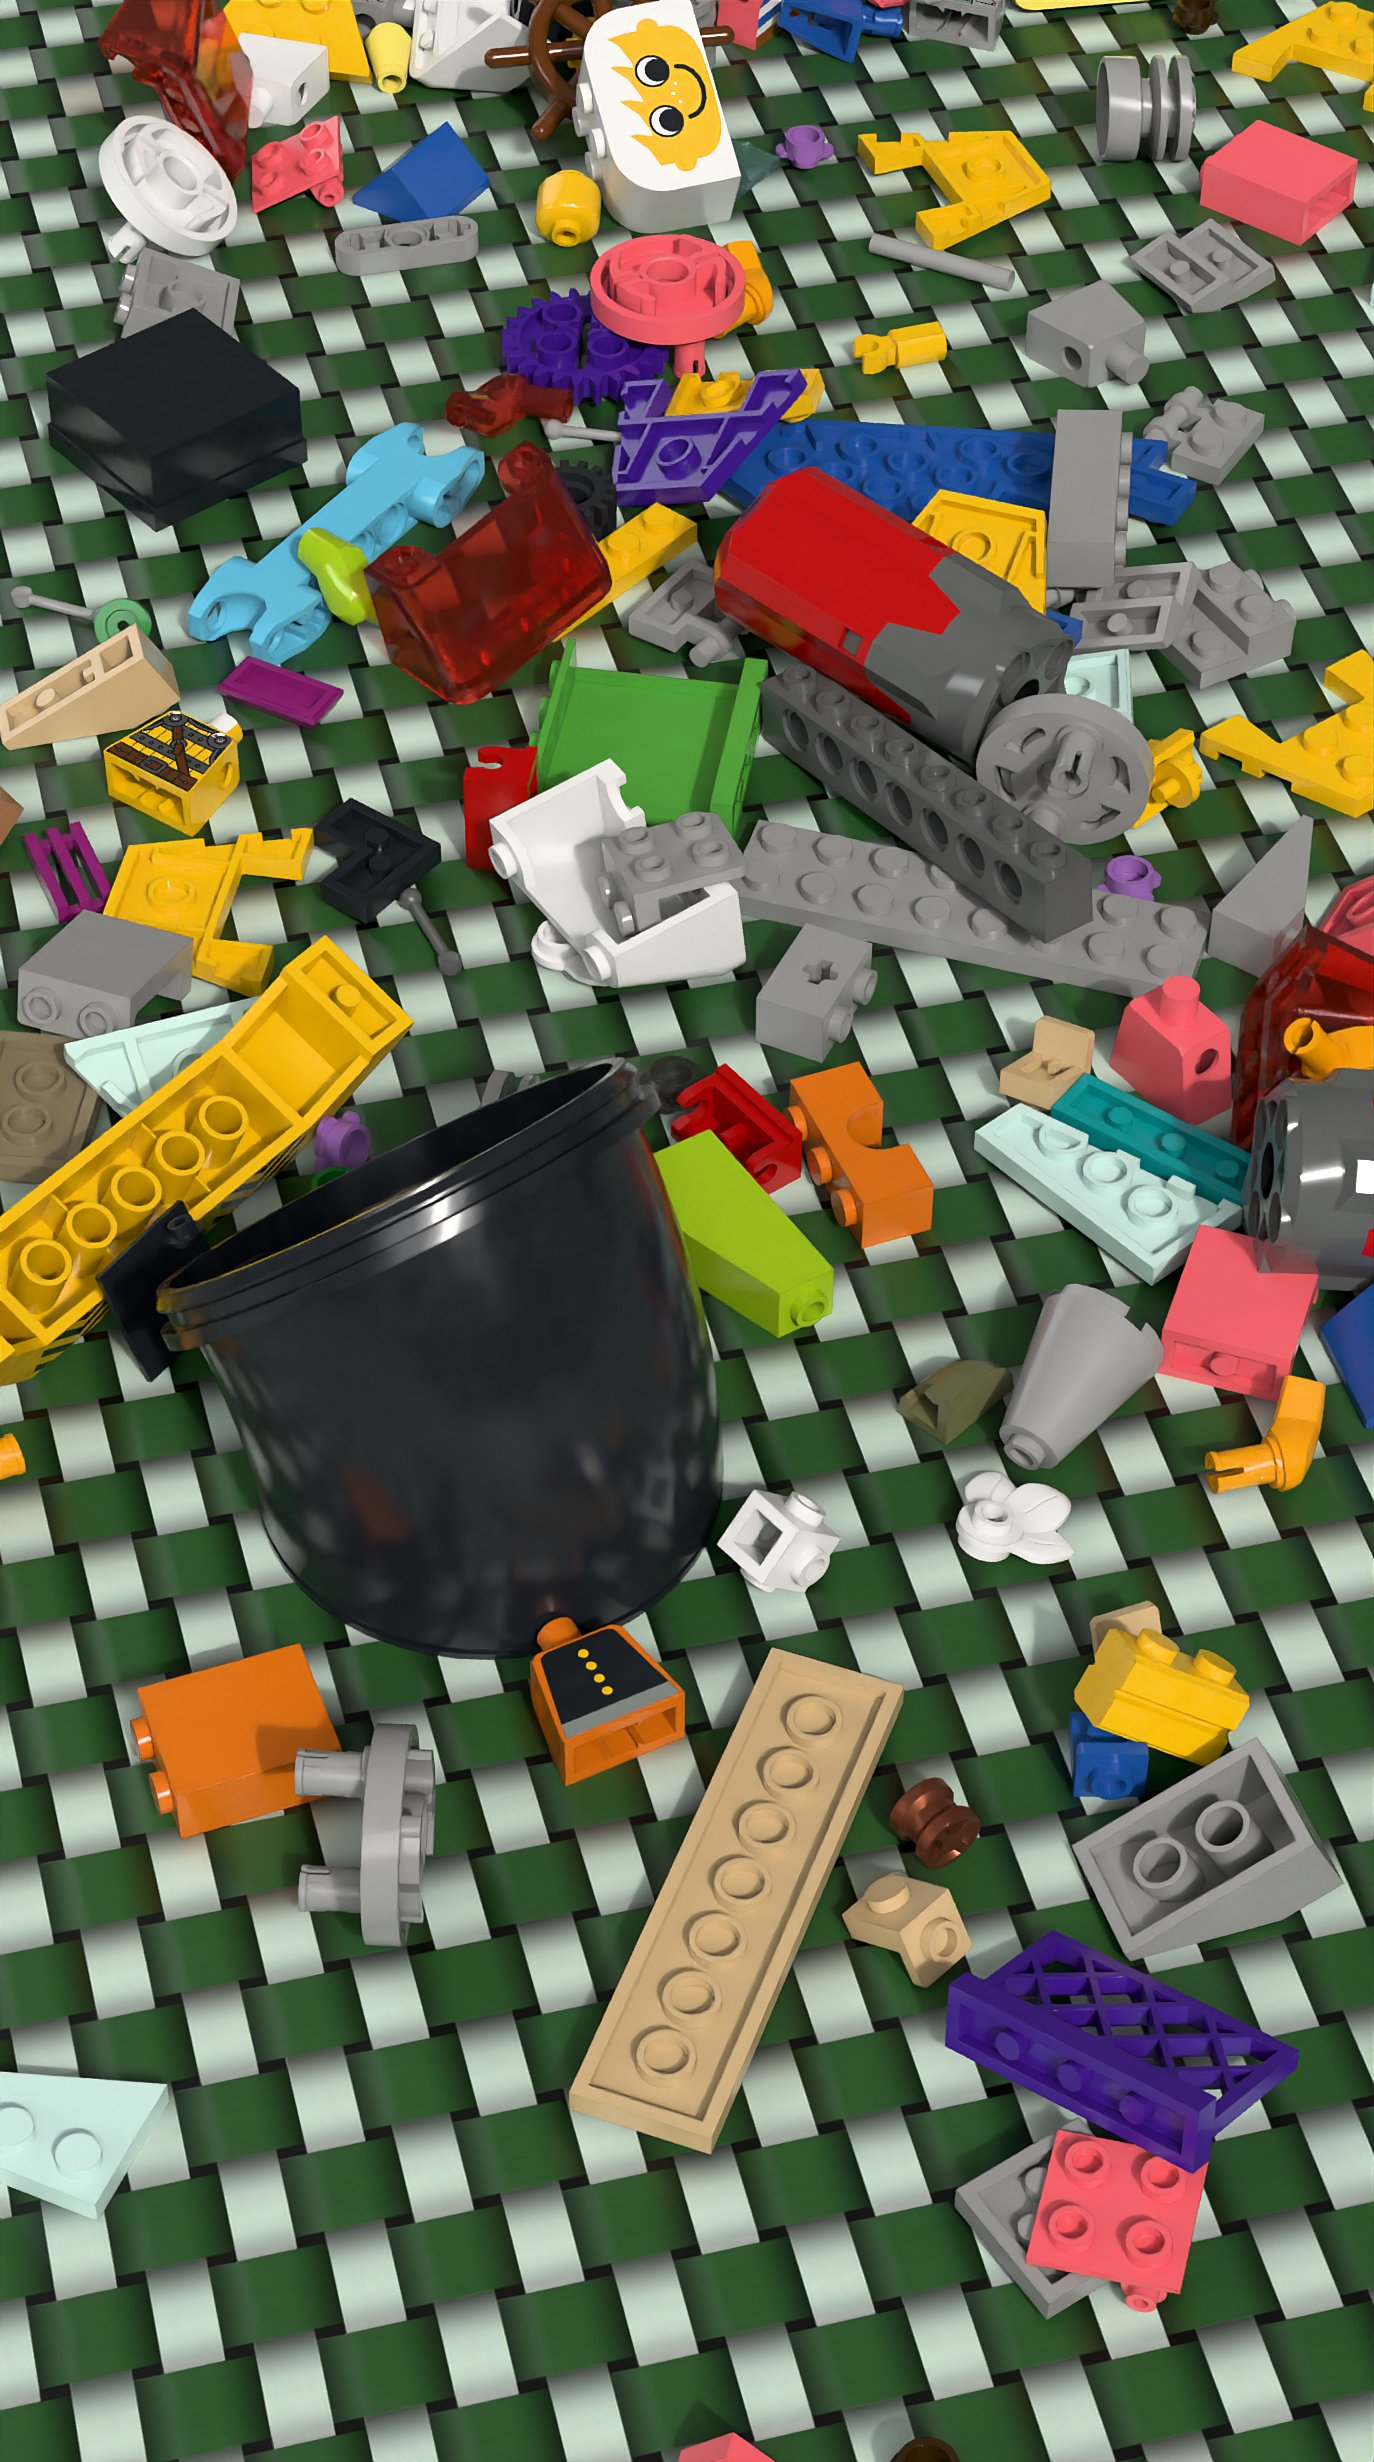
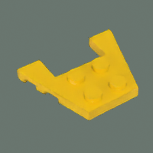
M1330 1L1237 50L1233 54L1232 72L1270 83L1289 60H1295L1371 82L1373 84L1365 92L1363 110L1374 113V13L1359 9L1352 3Z
M1012 131L949 132L948 140L925 141L920 133H901V140L897 142H877L876 133L858 135L857 152L874 175L922 165L952 204L916 212L915 230L929 248L942 251L1050 199L1051 180Z
M940 489L911 524L1016 586L1031 607L1046 616L1047 520L1045 512Z
M1361 649L1325 668L1323 686L1350 706L1282 743H1277L1243 716L1237 714L1202 732L1199 751L1215 760L1219 758L1220 753L1242 761L1241 771L1258 778L1269 773L1292 782L1291 792L1354 818L1374 809V661L1366 651Z
M291 829V838L263 841L261 832L240 834L236 844L205 847L204 838L128 845L103 915L194 938L192 976L251 998L260 996L266 991L275 965L274 946L220 940L242 875L303 881L314 849L313 829Z

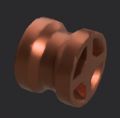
M938 1777L925 1779L909 1789L896 1803L889 1818V1826L901 1840L913 1841L916 1844L915 1854L927 1868L935 1870L949 1865L963 1855L975 1841L981 1824L977 1815L969 1807L956 1805L954 1802V1792L942 1778Z

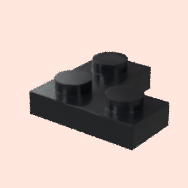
M351 797L313 827L314 845L345 861L320 882L321 900L366 924L395 901L404 889L413 886L442 861L440 843Z

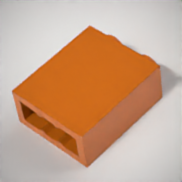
M300 1643L137 1688L141 1717L130 1720L133 1742L140 1761L151 1758L157 1772L149 1774V1782L159 1815L172 1813L181 1839L329 1797L325 1795H295V1764L298 1748L342 1752L336 1732Z

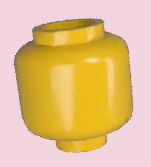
M562 170L547 177L540 184L537 194L535 222L539 233L547 240L563 247H572L578 243L591 240L597 234L600 224L602 197L599 187L592 179L576 170Z

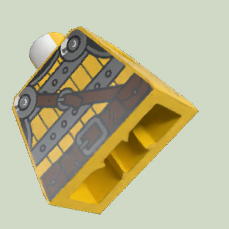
M179 710L167 712L104 750L108 794L193 837L238 786L240 773L237 744L243 738L240 725L232 716L226 713H220L206 724Z

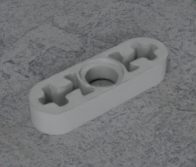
M459 215L352 229L339 234L335 239L336 266L342 273L351 276H364L463 262L474 258L479 252L478 224L469 217Z

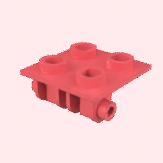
M338 115L324 122L316 121L310 123L300 133L281 142H270L263 146L256 154L252 155V210L254 213L260 212L309 188L317 201L326 207H333L343 199L344 187L342 181L344 174L343 162L341 160L343 147L340 139V118Z
M1057 2130L1026 2255V2264L1120 2282L1121 2289L1126 2294L1125 2302L1131 2309L1139 2312L1154 2311L1157 2303L1165 2300L1167 2292L1180 2294L1209 2161L1194 2174H1191L1135 2144Z

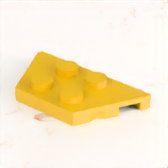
M230 0L200 38L218 52L221 65L230 64L241 32L328 46L329 79L369 85L373 83L372 71L368 64L352 0Z

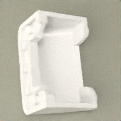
M610 758L489 820L494 845L489 847L488 852L495 870L503 879L511 877L582 956L587 971L596 982L605 981L610 987L621 988L722 976L746 962L738 892L728 881L658 899L662 922L634 937H622L616 922L614 909H606L599 889L598 875L606 873L601 840L618 836L628 828L646 827L644 811L639 806L631 809L623 802L620 786L627 783L626 775Z

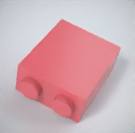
M1257 120L1243 132L1236 134L1228 144L1214 155L1206 158L1199 173V181L1202 183L1200 205L1301 246L1353 203L1358 159Z

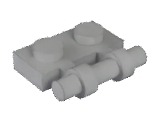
M1189 386L1183 392L1175 393L1164 406L1163 416L1155 417L1144 428L1143 439L1168 442L1167 455L1172 456L1170 470L1219 486L1263 433L1265 414L1247 409L1241 404L1226 402L1217 399L1209 409L1200 407L1199 404L1203 400L1202 392L1194 386ZM1179 428H1182V429H1185V430L1190 431V432H1189V433H1185V432L1179 431L1178 429H1179Z
M691 559L684 563L629 615V634L674 653L687 641L695 644L696 646L689 652V657L696 666L701 668L708 665L712 660H721L733 648V639L739 634L743 635L749 632L744 627L727 618L716 606L713 568ZM714 615L723 619L718 624L710 621Z

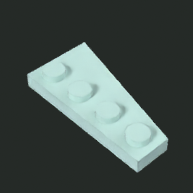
M1022 1103L1015 1105L975 1131L974 1149L1151 1286L1186 1263L1200 1224L1231 1232L1241 1226L1243 1207L1224 1198L1216 1205L1195 1195L1196 1185L1175 1175H1172L1168 1181L1140 1169L1139 1158L1120 1149L1115 1153L1102 1151L1088 1144V1134Z

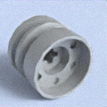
M1154 55L1151 59L1147 78H1141L1139 63L1135 56H1103L1098 69L1096 90V132L1101 161H1134L1138 154L1141 139L1147 140L1149 154L1153 161H1160L1163 158L1166 139L1172 161L1185 160L1188 157L1191 135L1196 121L1195 85L1192 83L1191 67L1187 55H1174L1171 58L1168 78L1165 60L1162 55Z

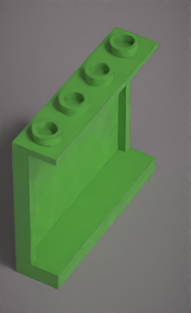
M568 638L562 660H553L549 677V692L551 696L543 695L539 709V729H541V732L532 731L529 746L538 747L539 794L610 758L626 775L627 783L620 786L623 802L631 809L639 806L644 811L646 827L649 828L676 821L678 817L689 812L715 813L720 817L735 840L763 723L760 682L768 679V660L746 658L739 684L577 667L576 639Z

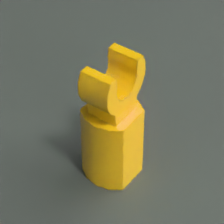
M938 321L889 330L887 336L880 337L865 334L853 338L854 359L862 358L863 374L879 373L890 365H893L895 369L942 361L947 353L946 334Z

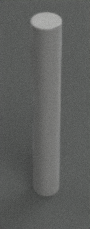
M874 233L869 243V253L1000 289L1011 290L1015 280V271L888 236Z

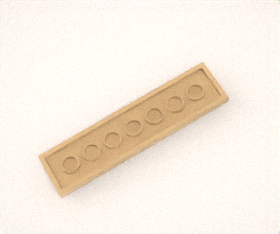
M774 1647L771 1648L569 2091L570 2110L710 2155L712 2154L902 1707L904 1685Z

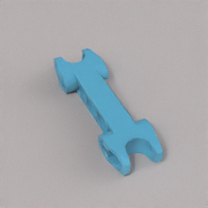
M410 422L400 423L373 437L353 455L346 472L347 487L262 560L254 563L243 557L234 556L212 573L188 612L190 636L202 641H214L231 631H253L249 638L252 657L276 666L306 650L325 632L333 613L323 598L317 577L298 558L297 550L303 534L311 528H324L360 547L370 565L419 521L437 528H443L461 514L485 474L484 452L474 447L461 446L445 455H423L425 451L423 443L425 428ZM219 602L208 618V614L211 608L215 605V603Z

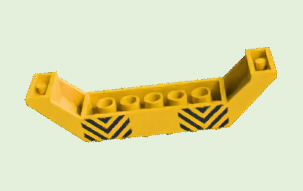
M326 935L282 969L279 977L222 1040L0 1216V1387L33 1378L112 1312L95 1277L177 1200L183 1201L193 1220L203 1223L206 1234L289 1165L314 1138L322 1118L333 1116L411 1029L415 1021Z

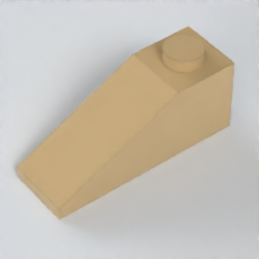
M134 623L1 704L0 735L2 744L8 750H15L133 729L150 718L163 714L170 706L181 700L173 666L140 627Z

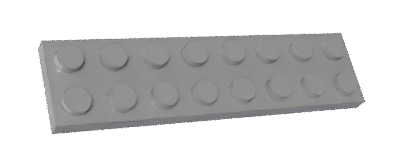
M758 820L743 853L747 860L748 873L741 878L730 881L731 886L738 892L740 913L742 915L803 927L805 923L859 940L1132 998H1138L1163 985L1164 981L1172 976L1183 975L1195 980L1210 937L1212 921L1211 913L1092 889L1093 921L1045 944L921 853L764 820Z

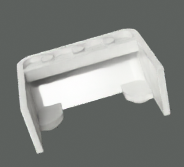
M416 0L409 74L412 78L430 88L509 92L513 88H519L530 77L528 66L493 69L485 64L484 55L492 48L526 45L528 27L510 16L511 0Z

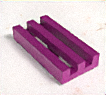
M80 821L68 824L69 833L63 835L60 834L57 827L47 829V839L39 841L35 833L23 835L25 851L59 923L73 920L83 910L102 913L112 890ZM68 850H75L97 899H91ZM55 854L78 904L69 906L46 856Z

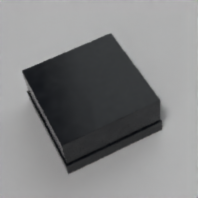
M194 307L45 373L51 422L47 424L50 446L155 532L161 531L308 461L307 439L302 435L299 388Z

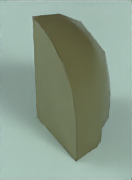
M956 1360L926 1376L903 1395L896 1412L944 1445H947L1014 1389L1013 1376L1004 1367L991 1361Z

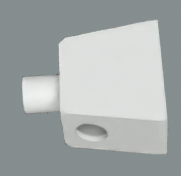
M241 32L227 70L229 112L234 117H237L244 126L258 128L263 122L286 126L294 125L329 91L328 46Z

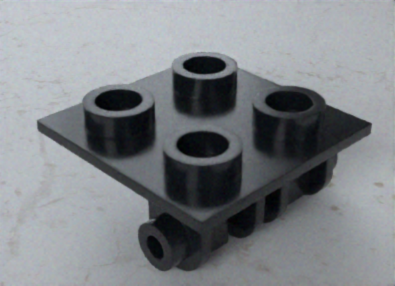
M177 1200L95 1277L147 1382H153L185 1351H171L167 1347L160 1331L169 1318L167 1314L158 1313L156 1310L157 1295L155 1292L161 1283L173 1273L210 1249L204 1237L206 1230L203 1223L193 1220L182 1200Z

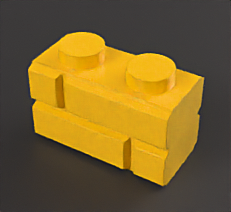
M1117 1628L1109 1629L1094 1655V1665L1089 1664L1074 1690V1700L1093 1726L1135 1742L1146 1743L1149 1747L1204 1767L1219 1759L1229 1742V1732H1235L1250 1706L1249 1695L1234 1678L1236 1674L1235 1667L1224 1658L1208 1650H1199L1195 1658L1179 1652V1647L1172 1640L1149 1628H1143L1138 1636Z

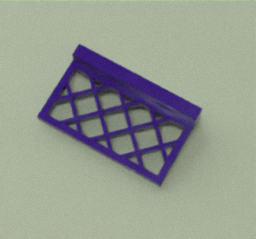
M1054 1929L983 1980L966 1972L949 1985L945 2047L1191 2174H1194L1210 2160L1212 2138L1295 2071L1298 2066L1299 2049ZM1057 1960L1080 1973H1043L1042 1969L1052 1961ZM1126 1994L1141 2003L1104 2004L1102 1995ZM1087 1995L1089 2004L1051 2005L1049 1996ZM1019 1997H1035L1037 2005H1032ZM1163 2025H1188L1202 2033L1165 2034ZM1148 2026L1150 2035L1113 2036L1111 2027ZM1078 2027H1096L1098 2036H1094ZM1226 2056H1251L1263 2063L1261 2065L1229 2066ZM1173 2057H1210L1213 2066L1175 2067ZM1140 2058H1157L1160 2067H1156ZM1220 2089L1222 2096L1217 2100V2097L1203 2090Z

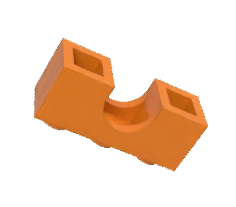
M860 1062L790 1080L789 1107L783 1109V1116L802 1132V1148L807 1155V1164L811 1177L815 1184H824L831 1196L832 1209L838 1224L841 1227H849L860 1248L864 1249L931 1230L934 1184L909 1143L888 1149H873L881 1146L883 1100Z

